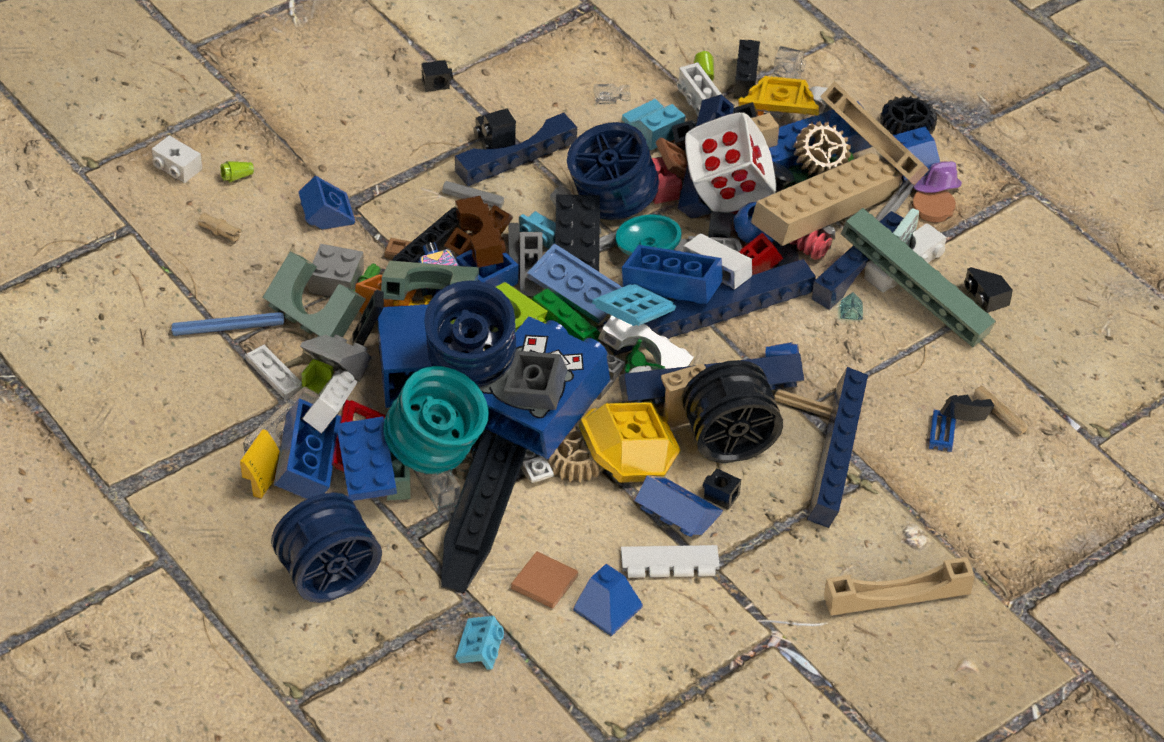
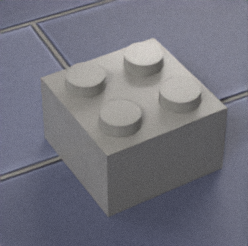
M320 244L312 262L317 267L308 281V291L312 294L331 297L338 284L354 290L358 283V278L364 272L363 252Z

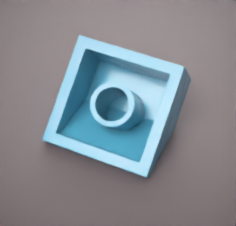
M671 104L657 108L627 124L640 130L647 141L649 149L653 150L657 148L655 142L660 137L669 142L674 140L672 126L685 122L686 116Z

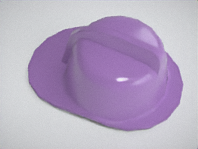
M947 161L932 164L927 175L923 176L913 188L924 193H934L960 187L962 182L957 178L956 163Z

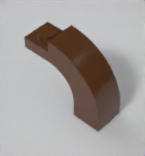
M493 205L490 215H493L495 228L498 227L500 238L503 240L504 238L501 235L513 217L511 214ZM456 227L444 246L459 256L471 250L470 237L477 233L471 232L467 234Z

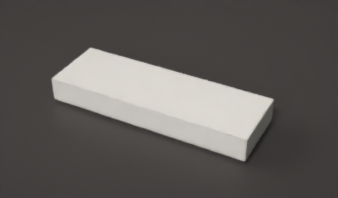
M265 345L245 354L246 361L285 400L302 391V382Z

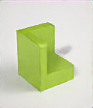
M313 358L301 374L302 391L318 398L324 386L334 375L333 367Z

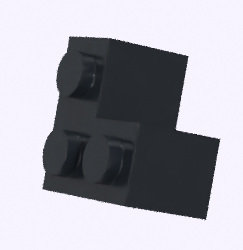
M508 108L475 117L473 132L476 139L481 141L483 149H500L516 145V121Z

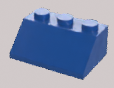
M647 475L635 499L636 502L641 504L640 508L650 514L657 513L661 516V521L669 525L676 524L681 527L680 532L690 537L693 535H703L723 512L719 507L668 478Z

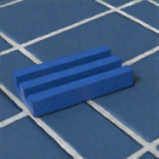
M933 410L929 449H933L935 446L938 447V450L943 451V448H947V452H952L956 419L951 418L949 440L946 442L944 441L947 417L943 416L940 410ZM942 416L939 440H935L937 417Z

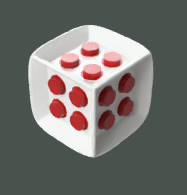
M734 113L699 125L686 133L685 147L690 176L697 193L712 211L731 213L740 210L741 207L749 202H757L775 194L776 181L769 148L763 134L747 114Z

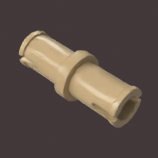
M203 213L199 217V220L204 222L198 221V224L213 231L217 236L222 235L234 242L241 236L236 233H241L240 228L228 224L222 218L217 219L207 213Z

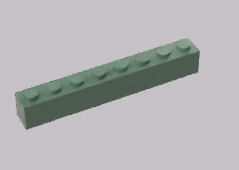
M862 208L845 222L841 232L845 239L970 346H976L990 333L996 321L941 275L938 270L934 269L921 256L908 247L905 242L894 235L890 229L881 224L872 214Z

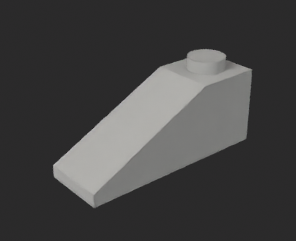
M520 232V292L527 297H533L542 292L541 286L527 278V272L542 257V232Z

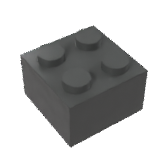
M516 350L504 389L511 406L556 410L568 370L561 354Z

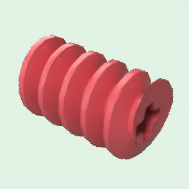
M819 230L790 242L792 246L797 245L798 250H804L806 255H811L812 259L817 260L827 253L833 239L830 237L824 241L826 234L822 233L818 237Z

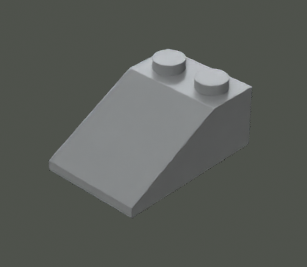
M323 335L304 341L300 345L312 358L332 366L335 372L339 368L343 371H348L353 375L354 380L359 382L372 358L366 352V347L358 343H354L353 346L347 344V340L338 335H334V337Z

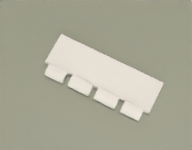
M717 545L621 547L622 571H627L628 578L645 577V571H649V577H669V570H673L674 577H693L694 570H698V577L715 576V570H719L720 567Z

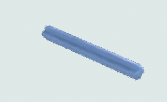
M277 312L172 323L171 328L172 334L177 336L276 326L284 324V314Z

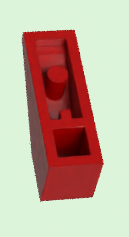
M763 233L739 251V253L752 259V275L770 270L783 259Z

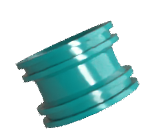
M440 366L422 368L413 373L406 381L398 398L393 402L386 414L383 426L386 443L399 461L415 471L425 474L449 472L458 467L465 459L471 446L484 431L488 421L487 402L475 382L459 371Z

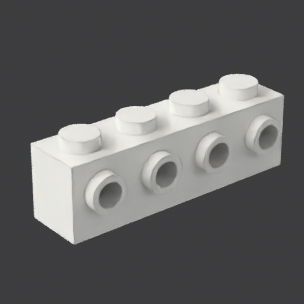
M699 63L679 68L677 88L684 94L688 104L693 106L698 116L702 100L720 95L721 93Z

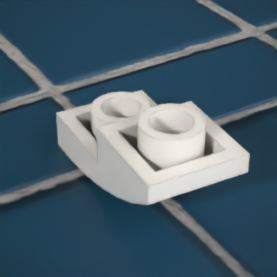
M527 449L521 466V470L527 479L534 483L553 477L554 473L547 459Z

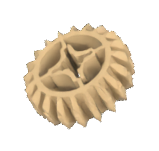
M820 121L815 125L811 123L803 128L796 137L797 141L793 146L796 148L794 155L799 156L796 163H802L801 170L807 168L809 170L808 175L814 172L816 176L849 162L848 159L851 156V153L848 152L851 145L845 144L848 141V137L843 138L841 136L843 131L837 132L836 125L830 128L829 122L824 125ZM815 137L814 144L808 146L809 139ZM833 154H836V161L830 163L829 159Z
M575 426L551 457L547 459L554 475H560L561 480L569 478L570 483L573 479H577L580 483L582 479L590 481L592 476L597 478L599 472L604 471V468L593 459L581 430L576 429Z

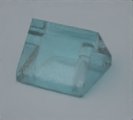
M854 292L841 300L840 319L863 320V301Z

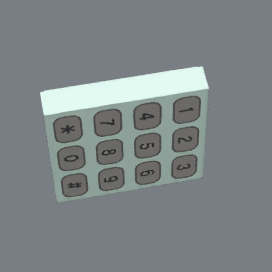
M914 208L910 209L893 232L908 247L911 244L912 233L916 231L919 211Z

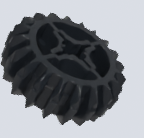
M902 95L901 98L894 97L893 100H888L887 104H884L880 115L881 125L892 135L926 127L929 133L933 134L937 125L936 110L933 109L932 104H927V100H920L919 97L912 98L911 95L910 97Z

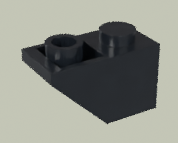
M972 267L967 268L964 280L965 287L973 294L978 305L982 306L986 313L1010 306L1013 289L1002 275Z

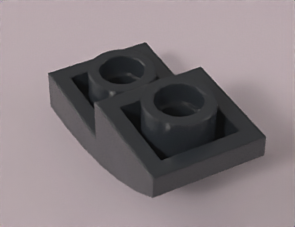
M968 394L953 395L946 400L940 413L943 416L958 420L982 421L986 420L995 405L991 399L971 401Z

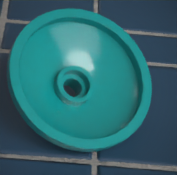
M653 214L629 219L616 232L617 246L628 255H631L638 245L673 250L678 246L682 238L681 228L676 221L666 216Z

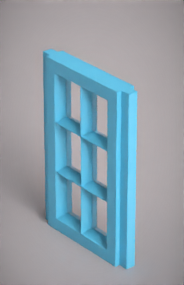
M636 284L627 285L597 297L592 301L596 308L633 326H640L672 312L676 308L673 302Z

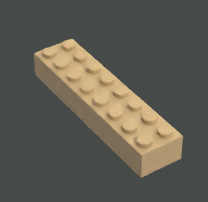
M868 153L758 200L751 223L783 246L855 214L862 208L866 209L891 198L899 187L902 174L893 166L881 160L877 155Z

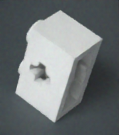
M171 136L166 137L151 149L153 165L183 183H186L202 170L201 154Z

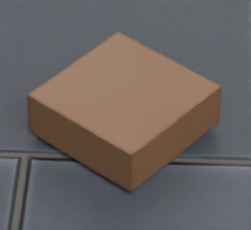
M390 238L384 252V257L393 260V257L410 244L411 241Z

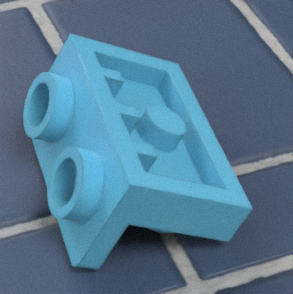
M536 211L529 217L524 214L519 216L520 232H542V246L550 249L555 244V222Z
M494 616L467 619L455 657L459 663L482 661L487 670L493 669L495 660L498 657L501 640L504 637L503 627Z

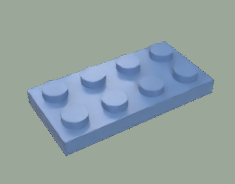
M553 244L527 272V278L544 289L548 288L561 300L598 324L608 313L596 308V305L592 304L593 299L622 288V286L556 244Z

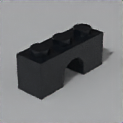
M744 39L739 41L734 88L735 99L745 98L749 94V90L756 85L760 41Z

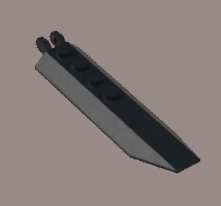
M484 430L444 537L441 588L464 594L491 552L527 452L526 448L499 435L494 438L487 430Z

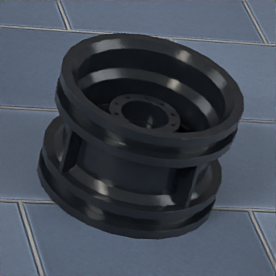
M742 360L715 364L696 374L683 390L681 397L682 406L689 420L698 450L708 460L717 463H731L751 459L769 449L782 433L784 427L782 415L772 394L766 374L757 364Z

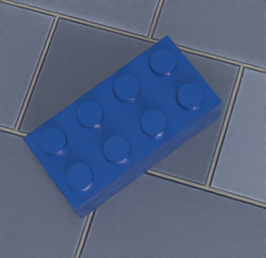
M638 245L622 266L623 287L636 284L662 297L707 304L723 281L722 258Z
M299 398L286 414L274 485L308 499L323 494L330 488L333 469L331 464L338 433L336 424L340 423L341 416L336 414L324 431L320 433L303 419L313 404Z

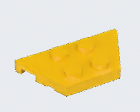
M764 76L757 85L749 90V94L745 98L741 97L738 100V106L753 102L757 110L819 116V106L814 102V96L812 91L809 90L807 81L802 79Z

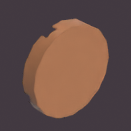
M945 190L934 193L918 191L914 195L912 207L919 211L920 218L925 221L943 222L949 216H953L956 202L955 198Z

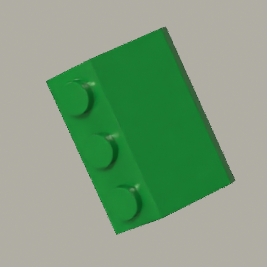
M548 288L533 296L532 300L548 311L545 317L546 322L552 320L559 323L566 329L569 335L581 341H584L586 338H591L598 342L601 341L598 339L600 332Z

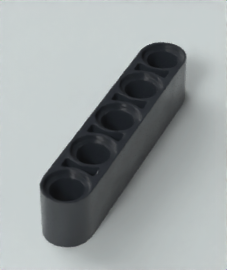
M456 206L451 208L396 254L392 261L418 263L419 258L425 255L423 246L431 242L436 244L438 252L447 250L444 245L456 227L461 230L457 220Z

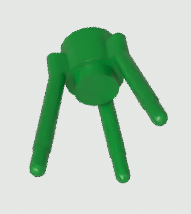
M641 339L637 340L636 344L632 347V352L626 356V364L624 365L625 373H629L630 368L633 369L638 366H650L658 370L665 369V366L646 361L645 355L638 350L642 343Z

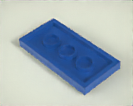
M377 417L336 424L348 497L352 501L397 494L390 451L384 437V418Z

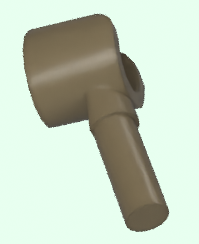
M303 350L301 356L284 363V365L289 368L302 362L309 364L313 358Z

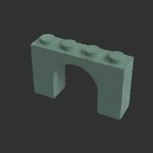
M290 251L263 296L264 299L270 302L268 306L277 312L282 310L286 313L284 315L285 318L293 323L298 321L302 324L301 329L310 334L314 332L318 335L317 337L323 335L344 337L366 299L352 289L338 284L326 306L317 313L308 314L302 304V294L317 266L304 257Z
M389 261L382 276L381 291H384V299L404 300L407 292L414 289L435 288L442 290L456 282L478 281L479 268Z

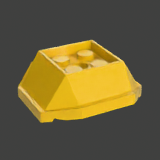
M651 402L604 404L599 408H592L578 425L593 459L604 469L613 473L612 476L619 482H644L647 475L665 477L680 453V448L665 417L658 414Z

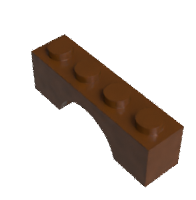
M481 195L456 200V215L461 230L477 233L470 237L472 256L476 266L480 268L503 263V253H506L505 243L500 238L498 227L495 228V221L493 215H490L488 204L483 202Z

